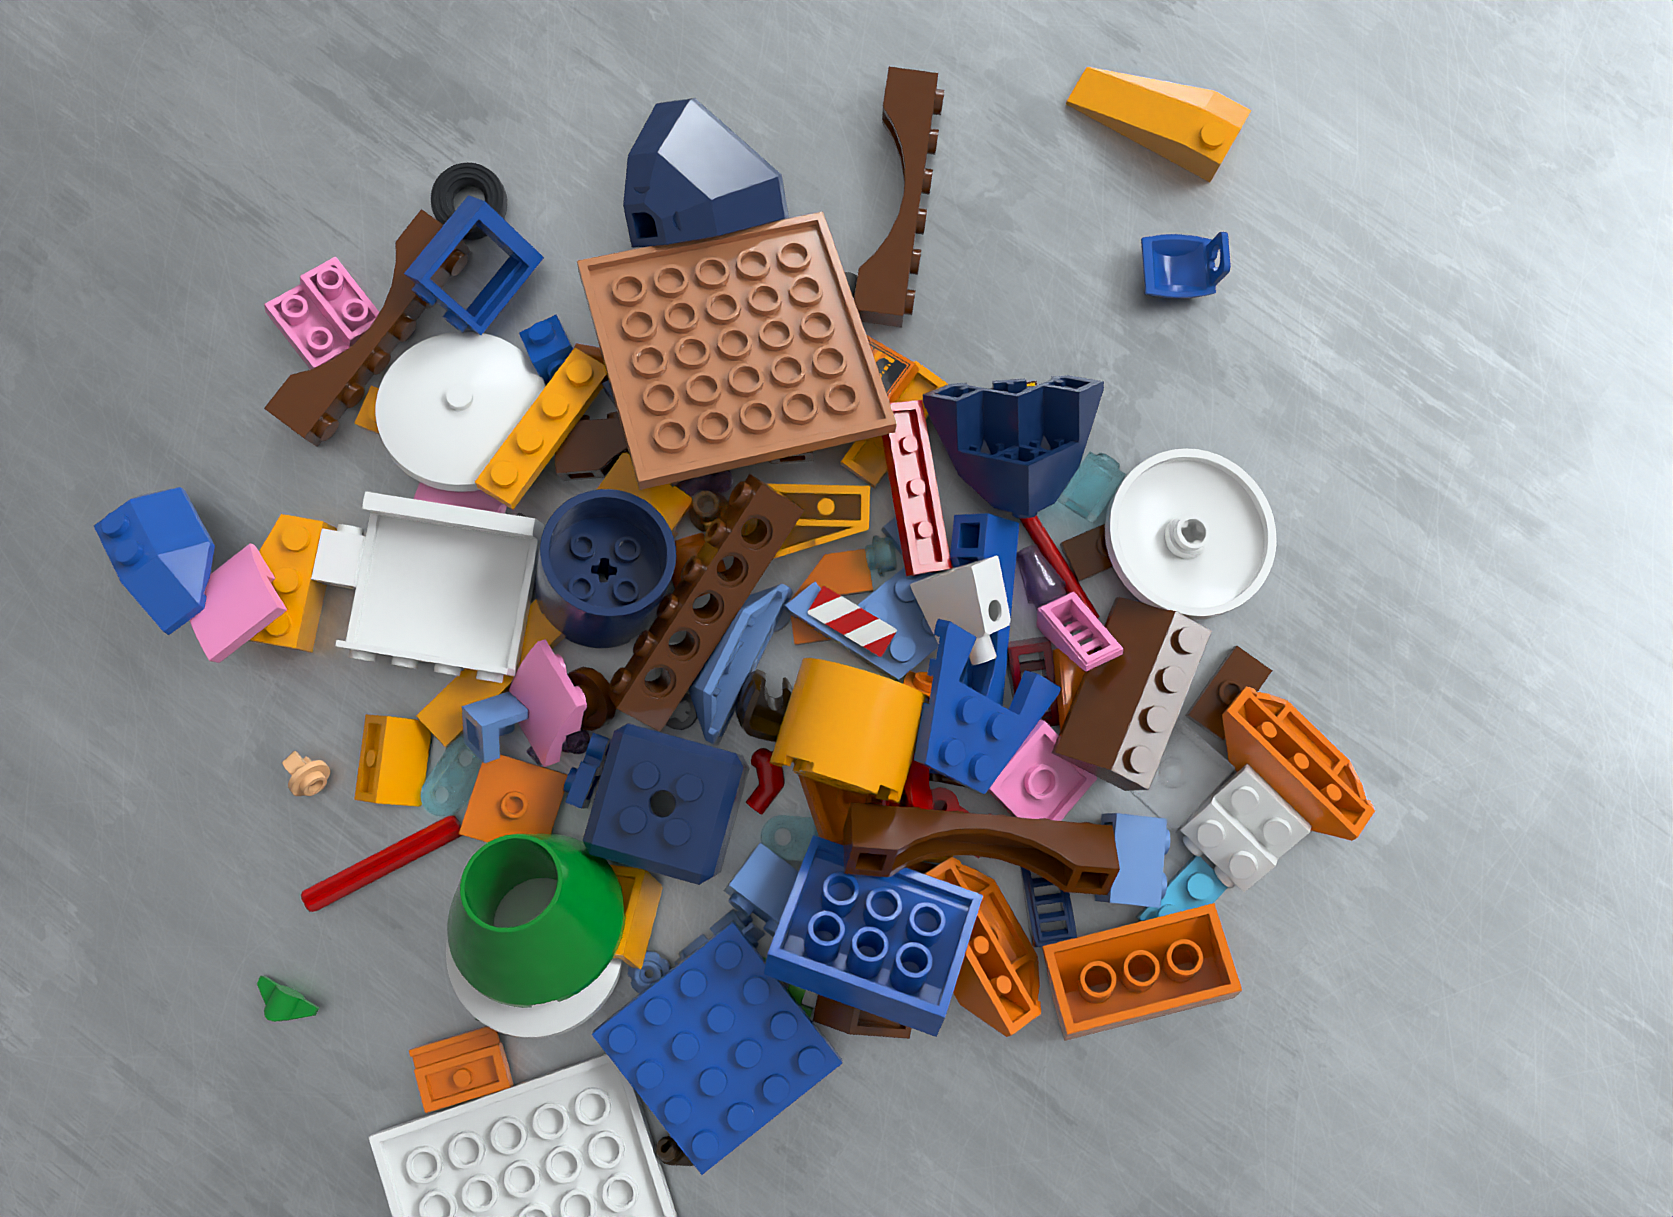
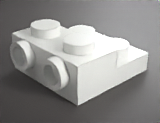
M1246 764L1186 817L1180 831L1185 834L1182 839L1190 852L1198 857L1205 854L1216 865L1214 867L1215 874L1224 885L1229 888L1237 885L1245 892L1271 871L1282 855L1309 834L1312 826L1251 766Z

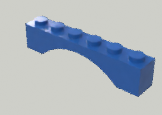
M989 513L954 515L950 552L953 567H960L997 555L1011 618L1020 523ZM1010 624L990 634L997 657L977 665H972L968 657L959 679L961 683L1002 706ZM932 769L929 770V773L940 774Z

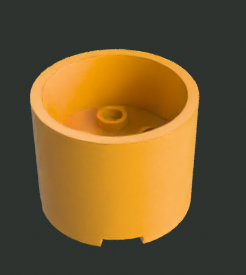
M803 658L770 763L779 767L783 765L791 766V763H794L792 771L798 775L854 793L877 795V799L899 803L916 749L923 703H929L930 697L910 686L862 669L822 659Z

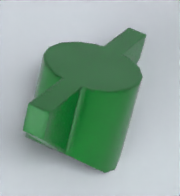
M260 976L257 982L266 1005L264 1016L269 1021H289L316 1016L320 1008L304 999L300 992L280 985L266 976Z

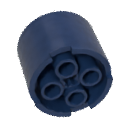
M591 490L578 494L564 502L549 518L541 537L535 579L536 600L541 613L546 616L558 631L565 635V639L589 648H613L629 643L631 639L641 634L655 621L657 608L665 597L676 564V546L669 525L658 510L647 501L620 490ZM597 573H605V578L608 581L600 582Z

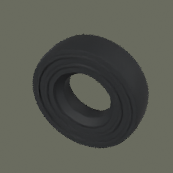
M467 162L453 165L443 171L433 184L430 197L431 208L436 220L443 225L456 211L454 208L456 194L465 187L480 189L484 193L485 202L503 219L505 218L507 211L505 188L495 173L480 164ZM474 224L463 239L474 240L486 237L487 235Z

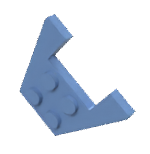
M894 517L882 527L881 531L902 555L896 517ZM904 567L857 605L897 629L896 634L881 657L808 614L809 608L821 590L816 582H813L788 602L784 609L788 614L795 618L798 617L814 627L815 631L826 638H831L847 648L851 654L892 680L898 681L938 648V642L912 592L910 584L939 572L906 577Z

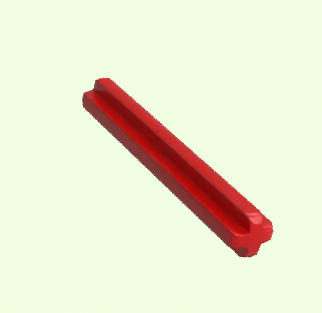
M447 816L311 886L301 893L304 906L309 912L318 911L461 837L462 835L459 834L461 828L459 820L455 816Z

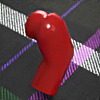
M767 748L756 750L751 757V765L756 768L759 785L745 802L761 815L770 806L785 784L783 767L770 763L773 751Z

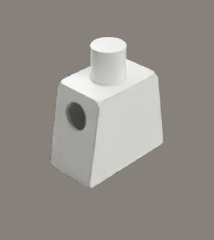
M997 555L939 572L910 584L912 592L933 634L938 619L951 621L977 637L969 655L972 665L981 664L997 657L990 634L1009 626L1011 621ZM935 636V638H936V640H937V642H938V644H939V638H940V637Z

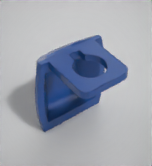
M1219 232L1213 239L1182 234H1162L1141 238L1146 295L1163 298H1194L1212 295L1216 293V285L1230 272L1231 263L1227 232ZM1218 250H1220L1219 267H1215L1214 260L1217 258Z

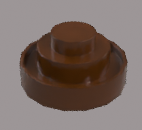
M584 666L567 673L573 685L579 686L586 698L587 708L583 713L581 729L593 731L608 724L615 716L616 707L608 695L610 683L595 669Z

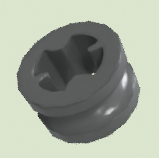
M686 693L680 701L682 704L689 703L691 710L690 712H685L689 717L683 722L676 717L669 718L665 724L666 726L676 730H684L696 722L698 717L690 694Z

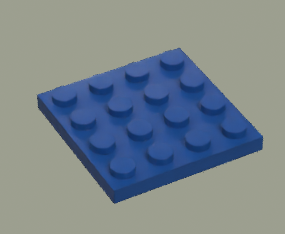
M734 920L594 1029L591 1034L701 1175L843 1063L842 1058L780 980L764 975L766 961L743 934Z

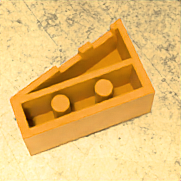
M766 483L804 509L801 517L774 558L869 530L870 486ZM757 518L750 519L744 523L741 535H748L755 530Z
M285 514L279 516L259 552L276 578L271 584L287 611L248 641L313 653L327 585L312 580L311 577L322 528L337 531V528L324 521Z

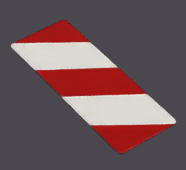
M826 586L821 588L808 610L809 615L879 657L883 655L897 632L896 628Z

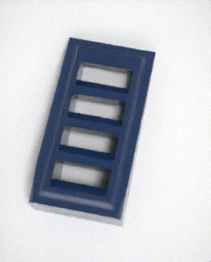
M1020 867L1031 945L1033 947H1042L1077 938L1070 892H1064L1058 888V893L1035 896L1033 888L1054 884L1043 877L1032 879L1031 872ZM1060 903L1061 911L1038 914L1037 906ZM1063 921L1064 929L1041 932L1040 924Z

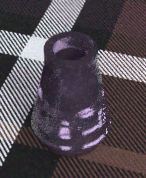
M1030 545L1017 552L1016 562L1019 567L1028 604H1034L1037 610V608L1067 595L1064 589L1067 585L1066 582L1042 555L1037 545Z

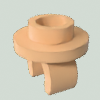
M294 751L282 762L285 769L292 775L288 782V788L293 795L312 796L326 786L330 775V768L324 761H311L307 756L302 759L299 753Z

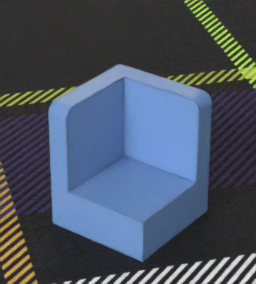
M510 692L462 706L464 743L483 763L499 759V737L513 732L515 729L514 723L528 719V709Z

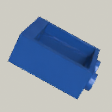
M468 195L404 274L415 283L411 290L430 306L437 302L446 310L442 317L462 333L468 328L482 335L544 257L489 204ZM475 224L508 254L509 258L465 310L430 278Z

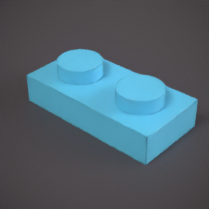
M1193 855L1167 883V891L1164 898L1161 899V907L1145 906L1137 914L1136 918L1141 922L1212 904L1228 887L1218 879L1215 871L1201 857Z

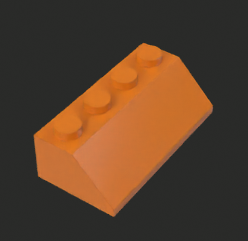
M1215 903L1042 946L1052 999L1064 1041L1233 999L1242 991Z

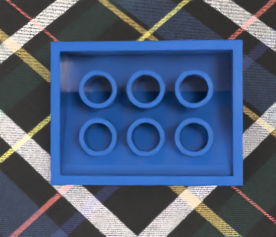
M813 835L767 953L764 975L937 1037L947 1014L983 895L908 868L900 870L891 877L844 874L843 845Z

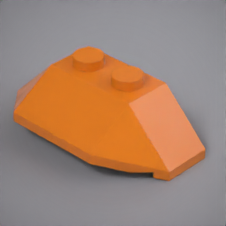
M1248 686L1242 689L1222 714L1229 764L1237 772L1246 764L1251 766L1312 826L1311 831L1351 841L1358 838L1376 810L1371 801L1366 799L1363 785L1351 761L1288 700L1268 693L1256 692L1254 688Z
M950 857L924 874L983 895L953 993L962 1007L1004 1036H1012L1041 1014V1002L1038 1001L1040 988L1038 955L996 881L972 867L961 864L960 860Z

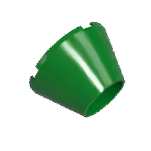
M511 834L496 838L482 846L471 857L454 894L447 922L448 944L452 958L462 976L473 988L500 1004L532 1008V1005L555 1000L558 1002L564 1001L578 994L594 982L607 968L619 947L626 916L624 914L623 890L620 882L606 859L590 855L585 844L575 838L559 834ZM536 878L557 880L556 891L551 902L535 919L516 927L500 928L494 926L495 913L501 900L515 886Z

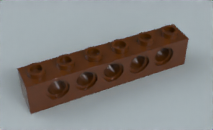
M751 474L748 475L745 481L739 482L734 487L728 500L730 505L721 519H716L711 523L706 531L703 547L697 556H692L685 563L680 575L681 581L672 594L668 593L662 599L657 608V618L648 631L645 630L638 636L633 646L634 654L625 668L620 667L610 681L608 695L616 709L659 732L662 731L804 512V509L793 500ZM757 518L755 530L748 535H741L744 523L750 519ZM727 556L734 557L729 569L717 572V566L723 558ZM710 594L706 605L701 608H693V603L699 595ZM686 631V636L680 643L675 645L669 644V640L674 633ZM663 668L661 675L657 679L652 681L645 680L650 670Z

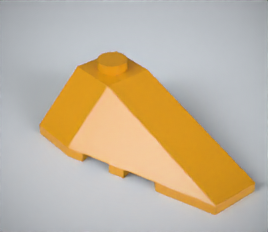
M1086 67L1066 102V105L1208 182H1211L1251 112L1250 109L1213 90L1092 67Z

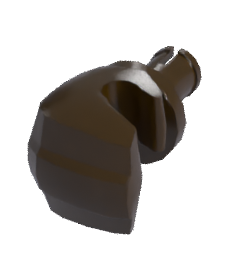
M757 669L751 672L745 680L737 700L736 716L740 726L749 736L776 742L793 688L789 680L784 677L782 681V695L778 698L769 696L765 686L766 673Z

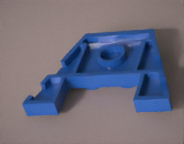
M938 619L934 630V636L940 637L936 659L930 658L927 674L933 678L929 703H923L914 761L973 791L985 795L1059 695L1061 687L1037 673L1025 670L1009 709L1003 707L959 681L977 637L951 621Z

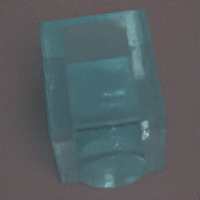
M1090 451L1057 501L1093 524L1126 474L1119 470L1120 464L1109 455L1101 452L1095 455Z

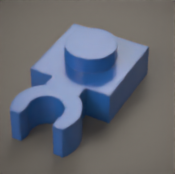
M596 733L592 734L584 760L580 762L578 768L572 767L566 778L563 791L567 792L568 796L565 803L581 809L589 807L603 771L602 766L607 757L611 743L610 738Z

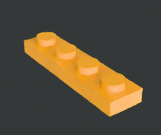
M574 348L475 480L477 488L514 510L603 389L602 383L608 380L605 365L579 349Z

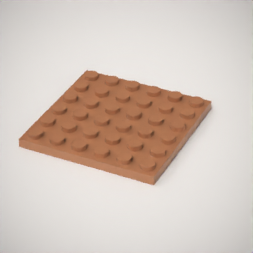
M823 212L778 220L715 237L668 245L648 246L577 261L578 272L639 490L895 433L897 422Z

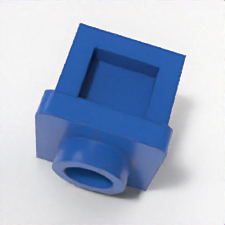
M557 314L519 332L532 364L539 376L543 378L545 386L573 350Z

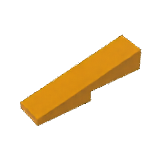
M537 600L530 604L519 667L538 641L546 639L551 649H553L565 639V635L558 631L546 616L541 613ZM464 669L460 672V676H456L416 717L447 748L463 734L462 706L509 692L514 676L504 675L503 682L498 683L476 679L477 670Z

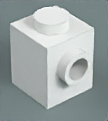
M338 524L337 531L322 528L311 579L324 585L356 590L366 536H363L364 529L344 524Z

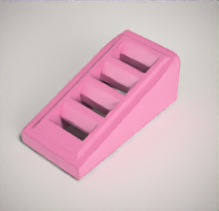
M1074 591L1037 608V628L1085 672L1123 654L1122 646ZM1069 621L1072 622L1071 624H1069V625H1067V626H1065V627H1064V625H1063V624H1065V623H1067V622H1069ZM1079 629L1082 631L1074 636L1071 635V633ZM1088 638L1092 639V641L1082 646H1080L1079 644L1080 642ZM1099 646L1103 648L1091 655L1087 654V652Z

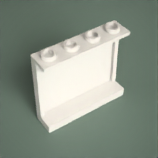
M365 491L362 509L370 512L366 541L346 641L336 640L335 646L350 649L349 658L375 662L377 654L392 656L391 665L418 669L419 661L435 663L433 672L460 676L461 668L477 670L476 679L502 683L504 675L515 677L520 664L538 565L541 537L545 525L535 518Z

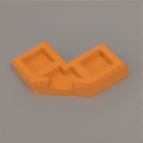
M867 548L825 554L791 600L813 582H816L820 588L826 586L841 596L873 592ZM791 615L795 645L832 640L815 631L814 627L803 620Z

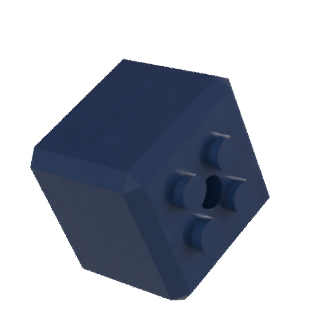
M627 723L613 733L582 841L590 855L700 885L721 873L750 768L743 755ZM661 790L670 792L675 798V809L667 817H659L651 809L650 803L653 795Z

